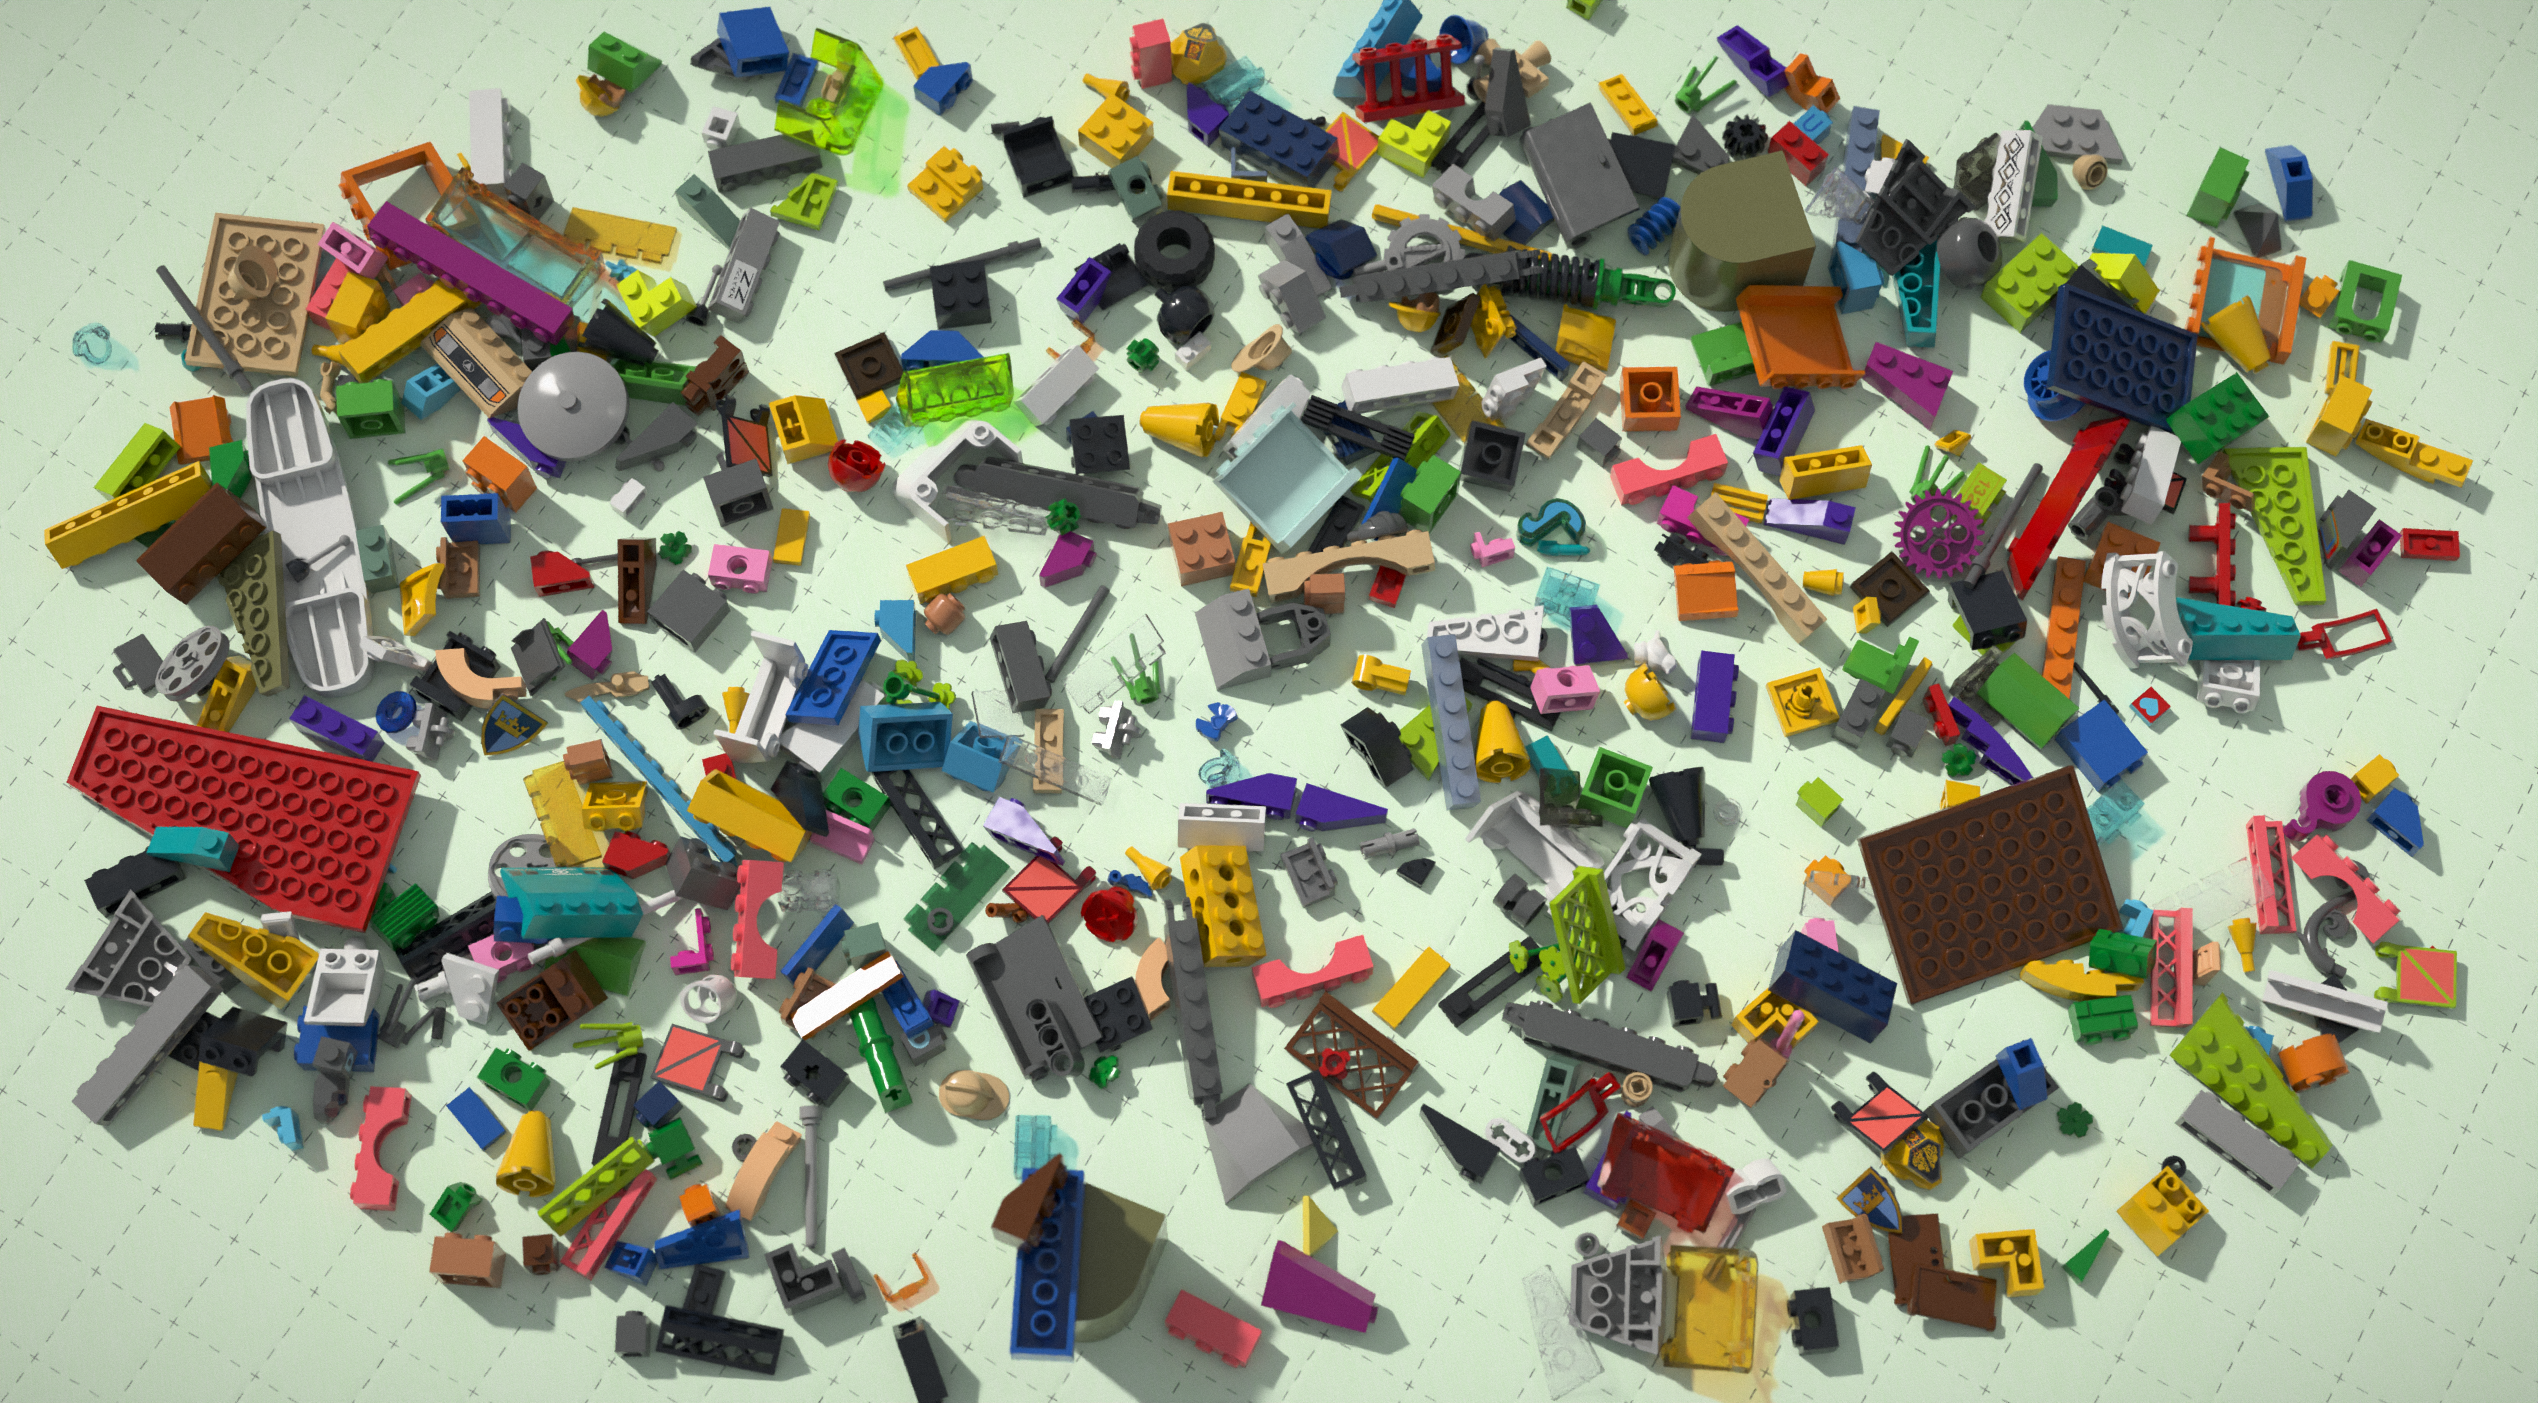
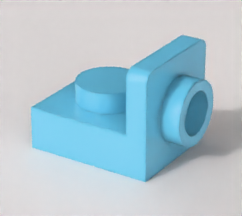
M2126 899L2119 910V913L2130 917L2123 933L2143 937L2154 910L2149 909L2142 901Z
M279 1106L270 1109V1113L262 1115L263 1122L268 1126L281 1125L277 1127L281 1144L284 1143L292 1151L304 1148L299 1115L293 1109L287 1106Z

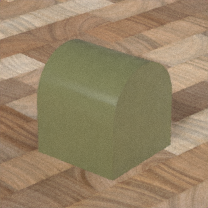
M1783 150L1712 167L1699 174L1687 187L1681 201L1669 251L1668 265L1671 278L1677 289L1685 298L1697 306L1711 311L1733 312L1738 311L1735 298L1749 285L1804 286L1816 244Z
M1086 1183L1075 1339V1342L1082 1343L1107 1339L1120 1332L1132 1321L1142 1304L1168 1241L1166 1214L1089 1183Z

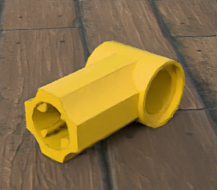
M1359 655L1351 683L1356 688L1366 691H1374L1377 688L1405 695L1411 670L1383 664L1379 658L1371 655Z

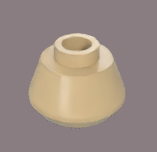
M2083 155L2074 162L2072 169L2073 177L2084 190H2092L2100 186L2108 173L2107 162L2100 155Z

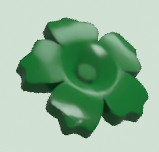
M677 531L675 536L673 533H663V536L660 537L662 543L665 544L659 547L658 554L661 559L668 558L669 562L677 565L682 563V556L688 557L692 553V546L685 544L688 539L684 532Z
M1958 743L1954 744L1953 751L1948 750L1946 753H1943L1941 760L1947 764L1945 769L1948 775L1955 777L1959 773L1961 776L1973 772L1970 765L1975 764L1977 755L1974 750L1968 751L1966 746Z
M1114 1055L1097 1058L1094 1061L1096 1067H1092L1090 1070L1089 1080L1094 1082L1100 1089L1107 1088L1108 1081L1113 1082L1115 1079L1120 1078L1121 1071L1117 1069L1119 1058Z
M2074 1102L2068 1105L2067 1109L2061 1107L2057 1112L2058 1122L2063 1123L2059 1130L2062 1134L2069 1136L2074 1133L2078 1138L2085 1137L2089 1129L2086 1125L2093 1123V1115L2089 1114L2087 1110L2081 1113V1103Z

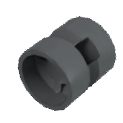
M1514 874L1501 887L1492 903L1503 912L1510 911L1512 913L1511 918L1525 928L1541 911L1547 902V898L1536 889L1529 890L1528 883L1517 874Z

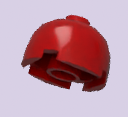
M847 439L836 442L828 460V469L832 480L842 490L847 492H865L874 487L886 466L885 462L882 464L880 461L882 455L871 445L855 440L853 444H845Z

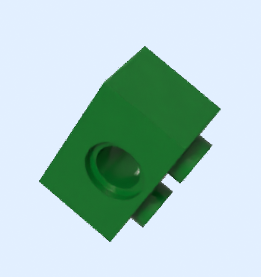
M843 768L838 771L823 792L825 809L837 815L841 814L849 820L871 829L872 832L891 807L888 796ZM854 798L862 800L861 804L857 807L848 806L849 801Z
M496 1047L477 1075L478 1080L486 1087L528 1111H533L551 1083L545 1075L547 1071L534 1062H531L530 1065L520 1061L522 1056L509 1048L504 1052ZM522 1072V1077L518 1082H509V1077L512 1073Z

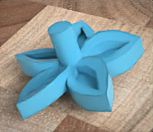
M620 259L617 265L610 261L605 263L612 270L610 277H616L617 281L624 280L637 271L632 266H626L624 259Z

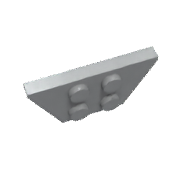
M2047 104L2032 127L2036 134L2043 137L2042 146L2048 157L2077 160L2083 155H2100L2105 158L2107 163L2121 165L2123 161V154L2101 110Z

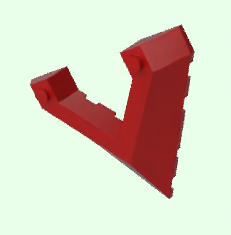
M2117 416L2090 422L2085 430L2079 429L2072 441L2074 447L2069 452L2020 539L2014 537L2007 549L2011 555L2006 563L2018 599L2023 601L2097 473L2101 471L2127 428L2130 419Z

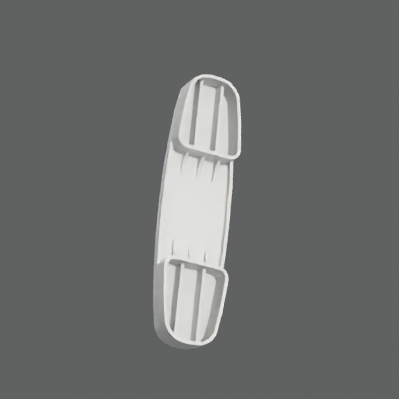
M294 378L267 382L258 386L248 398L246 403V432L250 470L256 479L261 520L266 526L264 534L271 531L281 534L287 641L302 681L319 696L339 698L363 690L371 682L375 672V660L369 658L366 655L367 651L359 647L363 636H373L368 587L363 578L356 530L358 529L337 448L327 418L316 394L303 381ZM342 535L350 537L349 545L340 546L310 565L309 575L299 583L296 582L285 566L286 563L296 558L309 560L339 541Z

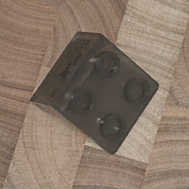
M1997 132L1990 137L1981 139L1974 149L1970 152H1964L1956 161L1953 189L1960 190L1976 206L1973 209L1974 212L1988 203V195L1992 190V170L1996 165L1997 143L2000 141V135Z
M1996 645L1958 676L1949 689L1953 696L1978 713L1992 727L1998 724L2003 717L1976 693L2000 665L1998 660L2003 652Z
M1540 768V826L1575 829L1603 827L1602 815H1591V809H1575L1580 798L1579 771Z

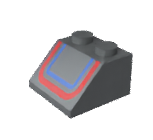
M2349 489L2343 497L2337 495L2320 518L2324 523L2318 530L2325 564L2330 570H2332L2377 509Z

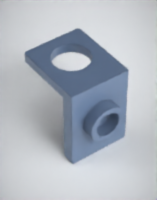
M1231 147V178L1267 182V171H1235V147Z

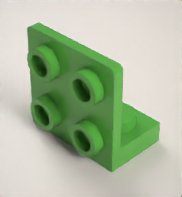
M1742 322L1691 337L1692 346L1708 387L1756 373Z
M1909 636L1905 646L1899 644L1894 655L1862 640H1857L1842 670L1855 679L1861 678L1894 694L1919 644V640Z

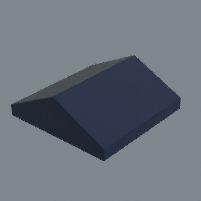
M1522 180L1506 187L1499 193L1500 196L1514 205L1516 220L1502 233L1510 241L1526 245L1554 221L1548 204Z
M1343 219L1320 228L1305 237L1306 241L1340 275L1377 257V253L1365 228Z

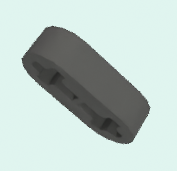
M845 1247L832 1252V1258L853 1305L866 1299L865 1291Z

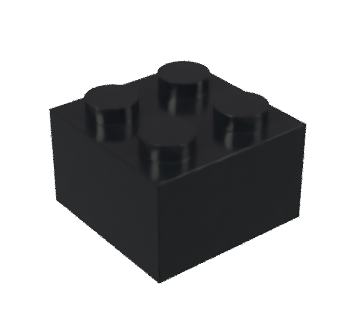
M984 260L930 266L938 330L992 323Z
M1472 420L1467 429L1459 465V471H1461L1460 481L1511 492L1515 486L1526 433Z

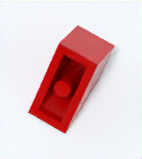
M541 551L537 555L530 556L534 588L539 597L595 588L590 572L558 551Z

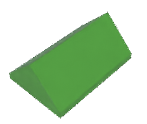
M613 358L609 363L623 379L629 398L668 404L674 402L676 405L686 406L685 403L687 401L682 397L681 391L688 385L686 375L690 370L695 373L696 366L654 360L652 364L646 362L643 367Z
M2013 653L2003 661L1976 693L2041 750L2080 709L2016 653Z
M633 937L592 938L567 949L563 955L556 958L553 956L546 958L544 970L576 950L603 990L628 996L646 941Z

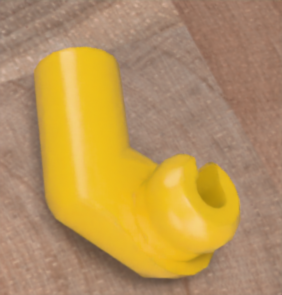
M1513 659V672L1531 671L1536 674L1538 669L1550 668L1540 659L1538 661Z

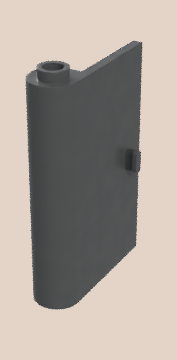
M1591 102L1537 127H1529L1523 131L1519 142L1567 248L1576 249L1587 244L1592 237L1591 231L1640 210Z
M1041 915L997 943L979 945L966 954V958L1025 1080L1039 1081L1048 1075L1047 1071L1050 1070L1025 1015V1007L1031 999H1048L1059 1005L1080 1051L1104 1038L1044 915ZM1045 1005L1042 1006L1040 1009L1039 1014L1041 1019L1046 1014ZM1057 1031L1052 1035L1053 1045L1058 1041Z

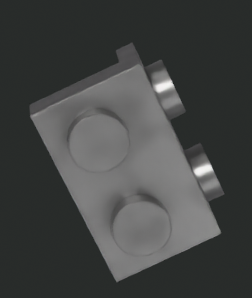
M1311 837L1307 839V844L1280 854L1282 863L1302 908L1335 896V886L1338 885L1337 878L1332 869L1327 870L1323 860H1326L1327 857L1321 843L1316 845L1314 838Z

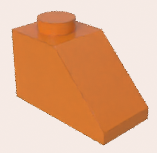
M701 1184L690 1186L684 1191L685 1194L679 1196L685 1217L691 1227L721 1216L707 1184L703 1186Z

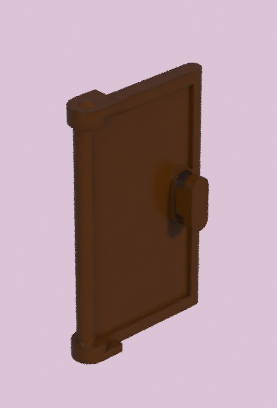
M1938 1213L1903 1216L1904 1232H1888L1895 1306L1907 1305L1908 1301H1910L1915 1262L1945 1268Z
M1915 1262L1913 1266L1911 1298L1907 1303V1315H1918L1994 1332L1997 1318L1994 1316L1997 1280Z

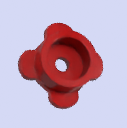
M2246 597L2245 600L2240 599V601H2237L2240 608L2265 612L2267 608L2261 606L2262 601L2252 597Z
M1331 1048L1323 1050L1322 1066L1319 1068L1320 1074L1323 1077L1330 1075L1336 1076L1339 1080L1345 1079L1348 1075L1346 1067L1351 1059L1350 1054L1347 1051H1342L1341 1053L1333 1051ZM1334 1061L1338 1063L1336 1067L1332 1066Z

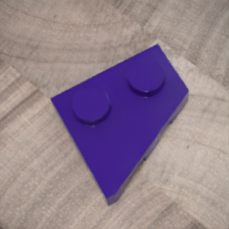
M1598 605L1569 607L1574 665L1628 659L1627 652Z

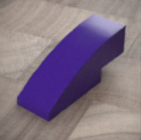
M1739 25L1734 26L1717 37V42L1735 66L1768 98L1790 85L1784 72L1786 67L1771 57L1770 48Z

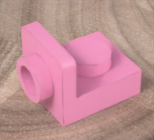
M1477 532L1474 533L1470 549L1475 560L1479 559L1481 567H1486L1512 559L1514 557L1515 545L1512 538L1505 540L1497 538L1490 541L1488 545H1485L1481 533Z

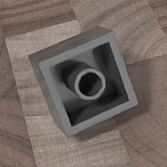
M723 453L717 454L716 460L721 471L704 476L703 479L720 526L724 527L773 510L768 489L757 459L729 468L726 467Z

